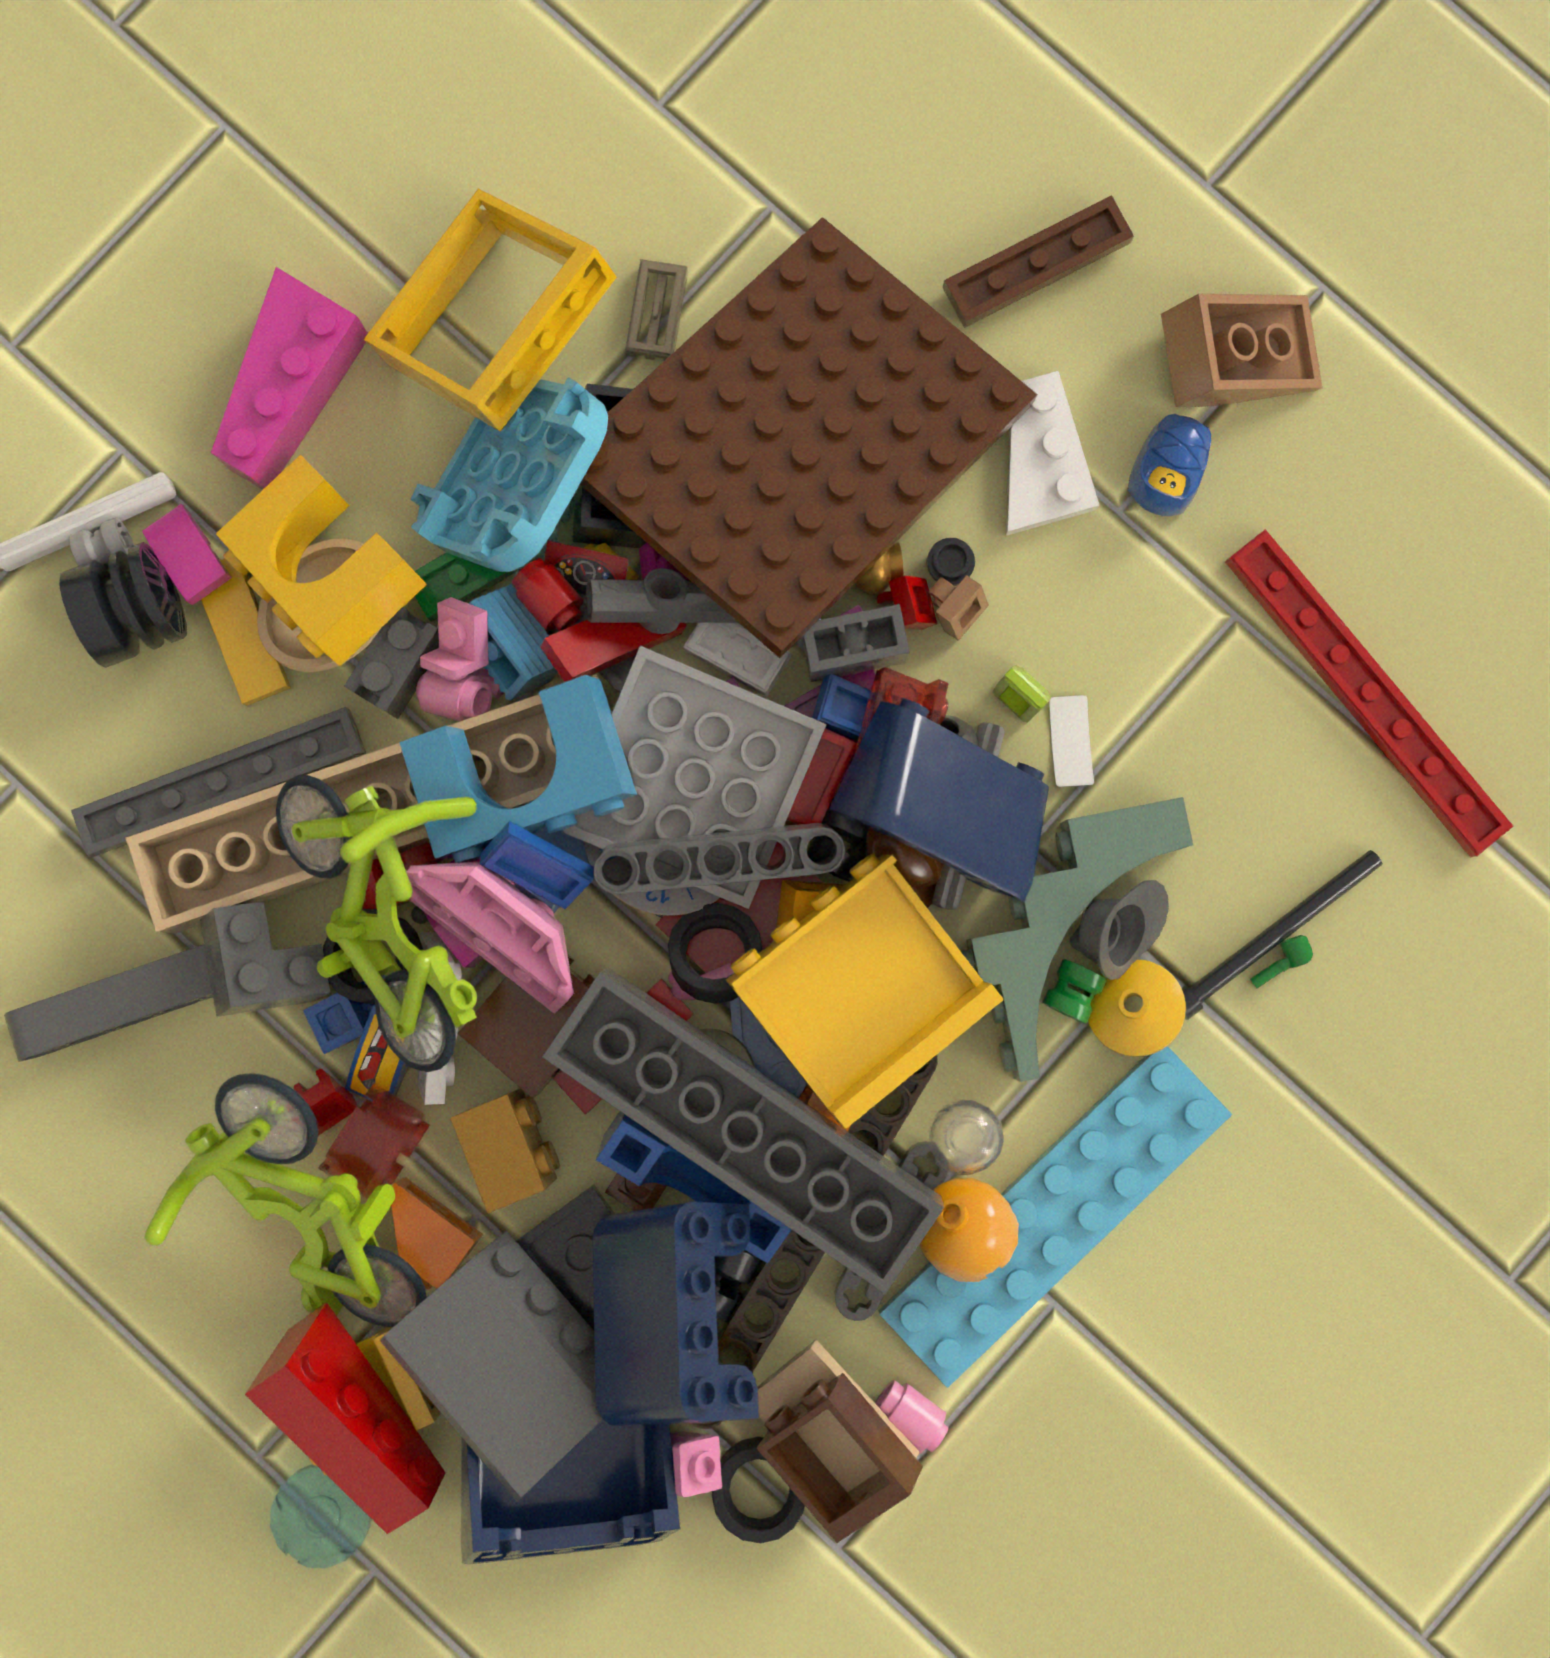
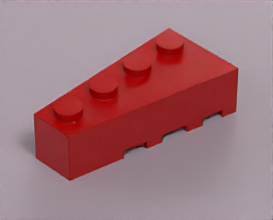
M327 1302L287 1330L244 1395L388 1535L429 1509L446 1472Z

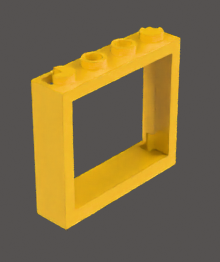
M478 189L363 340L389 366L501 432L617 276L596 247ZM483 205L485 207V211L480 209L479 207ZM504 234L562 264L563 267L470 390L410 355L499 237Z

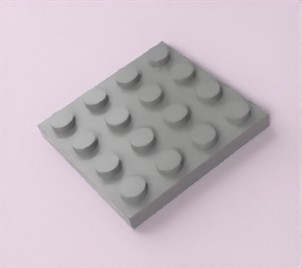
M640 646L612 712L613 721L637 795L622 800L625 808L614 813L595 817L592 810L575 816L578 824L564 829L563 833L604 849L608 845L622 842L784 826L827 724ZM767 840L758 846L756 859L759 863L763 865L768 864L777 841ZM713 846L705 855V863L713 870H725L731 865L734 854L726 846ZM670 850L660 852L653 862L656 870L667 876L677 874L683 866L681 856ZM761 880L696 887L749 909Z

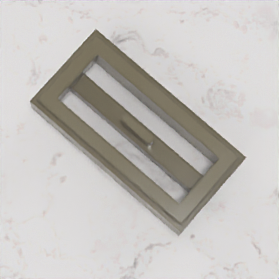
M640 259L625 348L626 356L636 357V354L644 355L645 359L654 360L655 357L663 358V361H665L675 352L688 275L687 266ZM650 272L657 273L658 277L647 343H642L638 341ZM668 276H676L664 346L657 345Z

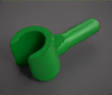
M1298 935L1280 943L1285 958L1277 960L1250 978L1256 989L1281 972H1285L1289 968L1305 965L1311 961L1313 951L1306 936Z

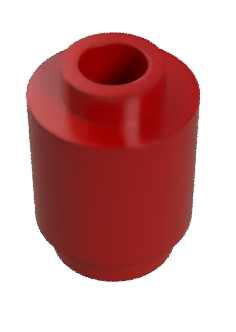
M542 558L535 559L523 567L513 578L512 584L517 589L516 597L545 631L549 632L556 628L558 631H562L573 626L581 618L582 612L579 608L584 600L553 564L547 565Z

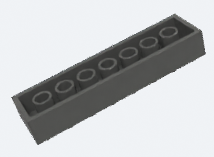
M610 968L598 974L543 1055V1058L884 1294L889 1290L944 1209L941 1195Z

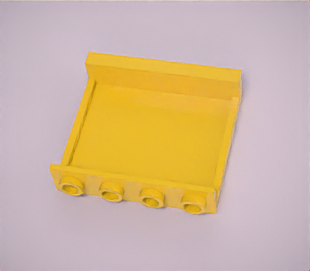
M872 853L865 857L849 871L854 877L839 890L835 885H831L810 902L814 908L813 911L799 922L793 916L782 923L770 934L774 942L759 954L753 948L742 955L730 966L734 974L726 979L834 1119L845 1129L1004 1000L991 983L982 980L894 866L897 860L893 855H881L877 858Z

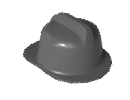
M1145 880L1133 887L1122 898L1093 901L1083 914L1080 926L1070 937V945L1082 952L1091 961L1099 964L1103 976L1109 980L1120 978L1131 964L1144 954L1160 936L1169 910L1168 894L1164 885L1156 880Z

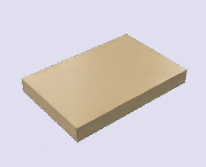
M814 1340L757 1386L759 1417L766 1422L781 1406L787 1404L792 1409L799 1404V1399L803 1393L818 1380L822 1379L827 1384L841 1373H844L917 1459L919 1451L888 1420L883 1411L817 1340ZM828 1409L795 1431L846 1492H849L880 1471Z

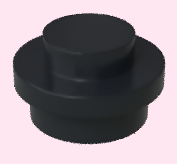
M945 538L938 541L932 546L927 557V568L931 577L936 582L942 577L953 586H957L966 575L970 577L975 567V556L971 547L963 540L957 538Z

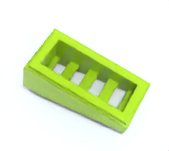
M1017 665L1013 666L992 690L993 694L1024 723H1028L1051 699L1048 691L1024 668H1020Z

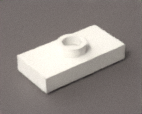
M697 623L683 646L688 654L731 678L734 677L735 680L768 697L791 658L789 651L781 658H778L738 623Z

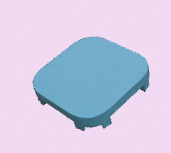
M569 377L564 384L540 379L501 432L475 417L436 487L430 488L417 484L410 500L419 505L417 521L412 524L411 528L446 553L492 570L511 572L524 566L539 553L550 538L598 453L607 432L608 414L605 405Z

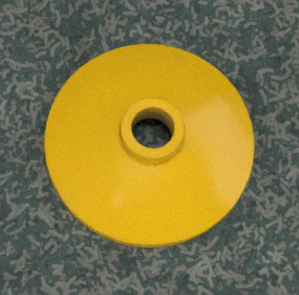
M1137 959L1120 978L1114 980L1106 978L1107 982L1102 992L1094 995L1090 1004L1093 1011L1088 1020L1093 1033L1103 1045L1121 1055L1142 1057L1163 1050L1175 1040L1184 1024L1186 1003L1179 983L1168 970L1156 963ZM1132 996L1140 997L1143 1000V1006L1137 1012H1129L1125 1009V1002Z

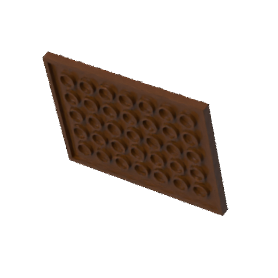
M822 217L607 413L606 435L580 485L778 658H781L1032 406L1038 394Z

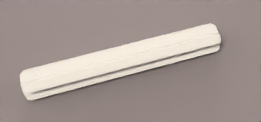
M159 472L0 543V568L5 571H12L70 545L69 536L82 530L94 533L100 529L103 522L114 518L124 521L174 499L176 496L175 487L165 473Z

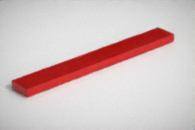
M1266 529L1225 561L1228 567L1470 858L1477 857L1514 827Z

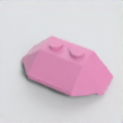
M480 861L411 866L406 871L413 891L412 896L409 898L412 903L555 1014L571 998L574 992L563 924L554 918L553 911L544 902L534 898L530 899L515 887L514 882L480 865Z

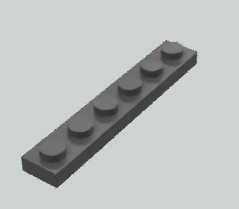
M344 707L75 808L71 812L86 855L95 857L127 845L126 837L285 783L295 776L308 775L365 755L366 752L350 709Z

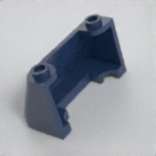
M905 698L901 699L899 705L880 701L829 810L851 821H854V819L862 821L861 823L871 827L872 830L892 837L959 872L958 874L966 877V880L984 889L1025 902L1033 884L1049 786L1042 782L1045 774L1021 762H1018L1015 767L927 719L929 710L916 702Z
M602 1419L518 1501L511 1496L462 1438V1564L490 1563L644 1545L661 1541L680 1530L669 1424L615 1426L608 1424Z

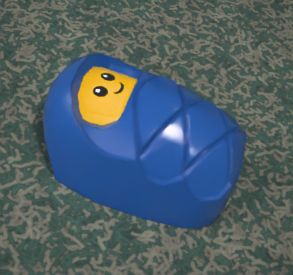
M1174 413L1163 418L1153 428L1135 460L1128 485L1129 493L1143 509L1163 517L1184 513L1195 497L1206 469L1211 446L1209 427L1191 417Z

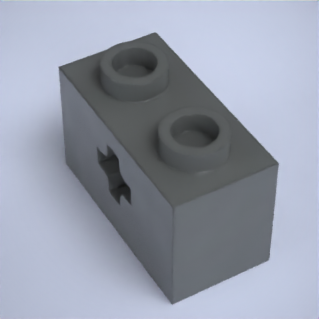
M900 604L818 620L801 637L810 682L823 680L829 674L839 677L905 664L910 653Z

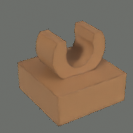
M967 575L956 588L950 582L940 577L928 591L935 598L933 604L938 607L936 614L943 630L958 641L989 606L982 586Z

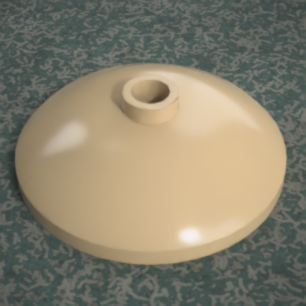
M338 538L308 546L298 564L297 583L313 582L328 576L353 555L363 543L356 540ZM261 598L257 617L258 632L263 646L272 657L287 668L301 672H319L339 666L325 653L318 659L313 656L296 638L302 632L300 627L297 626L292 631L271 610L277 602L272 599L267 603ZM380 629L366 643H364L348 660L352 659L357 654H359L364 648H366L378 634Z

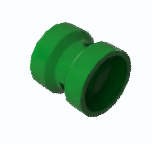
M1062 959L1057 970L1059 979L1055 987L1047 991L1042 1003L1065 1016L1087 1024L1093 1011L1090 1004L1094 995L1102 992L1107 979L1079 964ZM1068 984L1083 991V994L1067 987Z

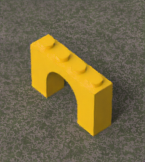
M300 454L225 524L216 535L229 549L223 555L224 558L242 576L245 577L249 572L253 575L247 581L249 586L267 603L272 599L277 602L271 608L274 614L292 631L297 626L300 627L302 632L296 636L299 642L317 659L325 653L337 665L341 666L427 584L377 532L328 576L313 582L297 583L298 564L306 548L350 506Z

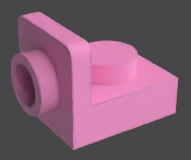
M452 597L438 602L439 648L420 656V667L439 674L445 680H462L470 673L489 665L487 610Z
M685 1431L670 1433L675 1492L677 1496L689 1497L722 1489L719 1436Z

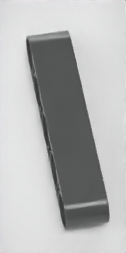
M821 823L622 842L608 845L600 852L594 864V877L596 883L606 892L611 894H627L824 874L840 866L844 859L845 846L843 839L832 827ZM827 835L833 841L831 855L821 861L809 858L807 855L809 841L815 836ZM767 840H775L781 843L784 849L781 860L771 866L763 865L756 859L758 846ZM717 845L730 848L734 854L731 865L721 871L713 870L705 863L707 851ZM670 850L681 856L683 866L677 874L666 876L656 870L653 862L660 852ZM615 855L626 858L632 866L631 875L621 881L610 879L603 869L605 860Z
M204 944L5 1013L4 1017L18 1062L41 1057L212 998L213 994Z

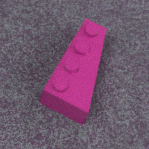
M276 267L211 453L229 470L262 490L283 471L366 344L363 339L368 332L359 318Z

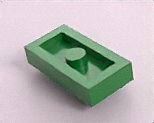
M444 553L415 570L427 584L415 595V598L426 617L432 622L438 618V602L450 597L466 602L514 573L512 571H495L449 553Z

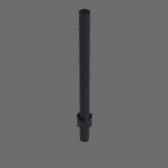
M1369 850L1190 988L1186 985L1181 987L1186 1003L1185 1019L1189 1020L1203 1009L1202 1003L1382 866L1383 863L1380 857L1374 851Z

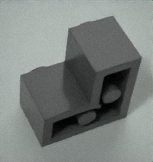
M264 902L213 908L200 920L216 1017L314 1002L330 992L328 978L321 976L317 970L318 961L324 958L322 944L272 950Z

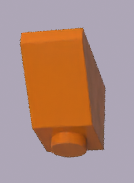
M404 1177L396 1181L392 1186L395 1191V1199L391 1208L398 1256L415 1269L421 1277L425 1289L430 1290L432 1286L437 1289L457 1272L483 1234L408 1178Z

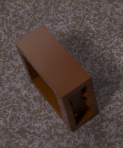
M841 1373L827 1384L822 1379L815 1382L800 1397V1403L792 1409L787 1404L777 1409L765 1422L764 1426L768 1431L757 1447V1450L836 1543L909 1497L923 1468L921 1463L844 1373ZM827 1409L880 1470L849 1492L845 1491L795 1432Z

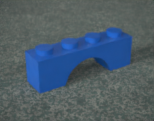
M619 1111L603 1135L596 1161L638 1186L645 1183L663 1184L686 1194L696 1202L749 1204L750 1239L745 1250L764 1262L768 1263L792 1230L621 1111Z

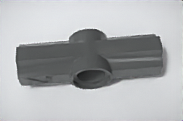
M654 569L646 575L644 580L588 579L586 613L587 619L591 623H640L646 630L658 634L670 633L680 623H736L733 617L694 583L686 580L680 573L672 569Z

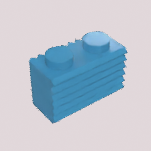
M511 583L499 590L496 589L492 593L489 592L485 596L482 595L478 599L475 598L469 603L487 610L489 665L483 668L488 669V675L494 677V684L499 685L500 692H504L505 698L510 701L551 682L558 674L540 648L544 638L549 636L548 633L516 597L517 591Z

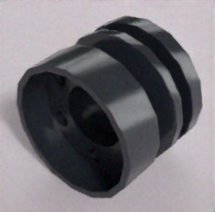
M144 542L128 548V555L122 551L111 554L109 556L110 573L101 563L93 560L60 574L59 587L68 618L87 653L100 666L107 668L136 657L140 651L139 638L147 647L155 650L164 644V638L173 643L187 636V623L178 590L167 574L165 567L161 565L153 549Z

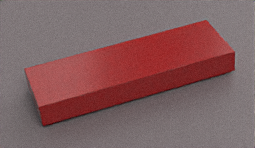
M587 619L544 638L540 648L563 681L567 682L584 675L591 676L637 654L640 646L650 649L679 636L687 625L686 623H680L674 631L658 634L646 630L640 623H591Z

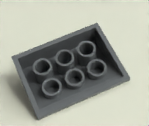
M507 1231L476 1254L380 1339V1342L516 1501L523 1497L602 1420L596 1404L594 1330Z

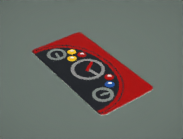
M548 541L544 562L547 565L553 564L577 593L586 595L588 579L626 580L629 560L616 555Z

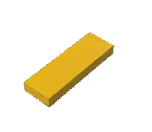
M224 558L220 561L232 578L202 598L201 601L241 703L249 706L286 691L291 686L282 664L268 653L261 642L257 625L259 605L252 588L247 583V575L245 577L242 576Z

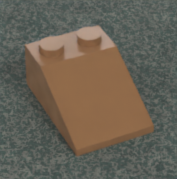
M1197 294L1161 313L1176 407H1213L1312 392L1323 388L1308 295Z

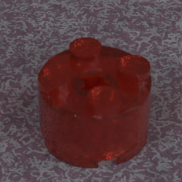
M373 1083L365 1096L373 1101L365 1099L360 1109L356 1107L325 1156L327 1158L318 1168L328 1176H340L344 1173L352 1175L358 1182L357 1189L360 1195L366 1199L370 1197L377 1186L385 1184L392 1186L404 1167L396 1162L397 1158L401 1153L409 1158L430 1126L429 1123L422 1120L425 1113L376 1083Z

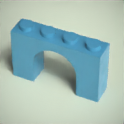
M584 675L539 691L556 748V766L553 777L544 792L534 801L522 807L507 808L497 803L487 794L479 780L464 729L443 726L399 742L418 803L465 796L471 797L477 803L476 812L472 816L425 823L435 859L454 858L455 863L472 862L480 859L483 848L494 839L509 821L529 832L546 827L548 833H553L577 825L575 816L593 810L595 817L619 811L625 808L622 800L637 795L600 679Z

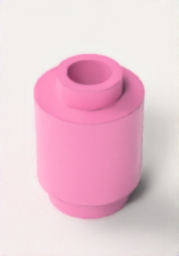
M427 670L419 678L416 686L419 705L424 712L459 722L488 712L492 702L490 686L487 683H483L480 677L469 674L462 680L450 681L442 679L439 674Z
M892 1380L875 1402L888 1417V1420L916 1447L919 1454L925 1449L933 1452L940 1445L948 1431V1426L943 1423L946 1412L908 1383L902 1386L895 1380Z

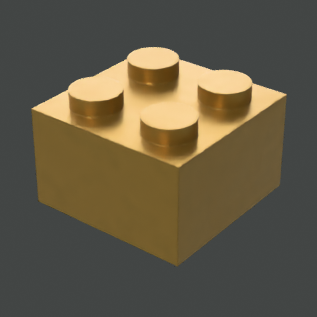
M521 1088L450 1117L487 1214L542 1192L557 1179L554 1171L560 1168L557 1153L551 1141L543 1143L536 1124L542 1122L539 1108L535 1099L529 1095L525 1097Z

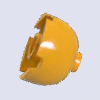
M953 1178L937 1185L933 1191L941 1195L944 1209L919 1244L924 1256L941 1274L958 1282H979L986 1279L985 1275L992 1273L998 1267L1002 1269L1010 1261L1018 1244L1019 1223L1010 1203L995 1187L975 1178Z

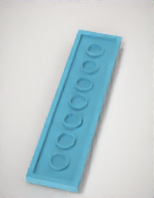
M1168 1046L1155 1054L1145 1056L1001 1193L1010 1203L1019 1223L1018 1244L1010 1261L1002 1269L998 1267L992 1273L985 1275L986 1279L979 1282H958L941 1274L929 1262L878 1310L880 1316L948 1388L1228 1120L1232 1114Z

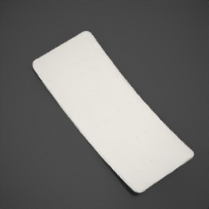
M1087 696L1051 697L1049 700L1056 785L1058 787L1093 785L1094 776L1090 748Z

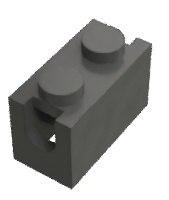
M403 607L381 627L344 687L396 719H399L416 692L419 678L427 671V669L420 667V656L439 648L438 628L429 622L424 623Z

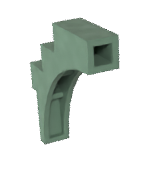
M1183 797L1063 821L1060 823L1062 832H1057L1055 839L1059 858L1061 861L1068 860L1069 869L1034 876L1032 887L1025 902L1008 897L1012 917L1014 920L1021 919L1023 929L966 939L968 949L962 950L961 953L982 980L995 985L996 990L1004 999L991 1011L995 1024L1003 1023L1006 1042L999 1043L1005 1073L1012 1071L1015 1080L1023 1082L1040 1078L1036 1045L1039 1000L1050 963L1069 927L1091 900L1122 874L1156 856L1193 845Z

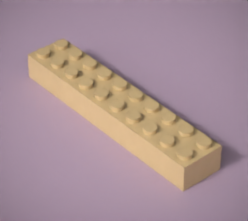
M597 674L591 676V677H594V678L599 679V677L597 676ZM539 694L449 725L450 727L464 729L479 780L487 794L497 803L510 809L522 807L538 798L549 785L556 766V748ZM607 699V702H608V705H609V708H610V711H611V714H612V710H611L609 701H608V699ZM400 743L308 774L329 785L339 796L347 812H350L344 800L350 795L370 786H373L378 794L379 799L376 802L380 809L398 810L418 804ZM285 783L125 838L156 932L178 933L201 925L200 920L213 908L267 902L333 879L318 878L307 873L298 866L286 850L279 834L276 820L277 798ZM309 786L295 788L287 801V821L292 837L293 824L303 820L316 819L317 815L325 812L335 813L327 798L317 789ZM425 824L393 836L399 854L430 842ZM293 837L303 856L315 866L330 868L341 857L340 849L343 845V837L307 840L302 843L296 841ZM376 851L373 859H378ZM349 863L348 867L338 876L349 873L351 863Z

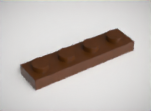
M1111 195L945 279L942 288L962 325L966 328L1131 244L1134 235Z

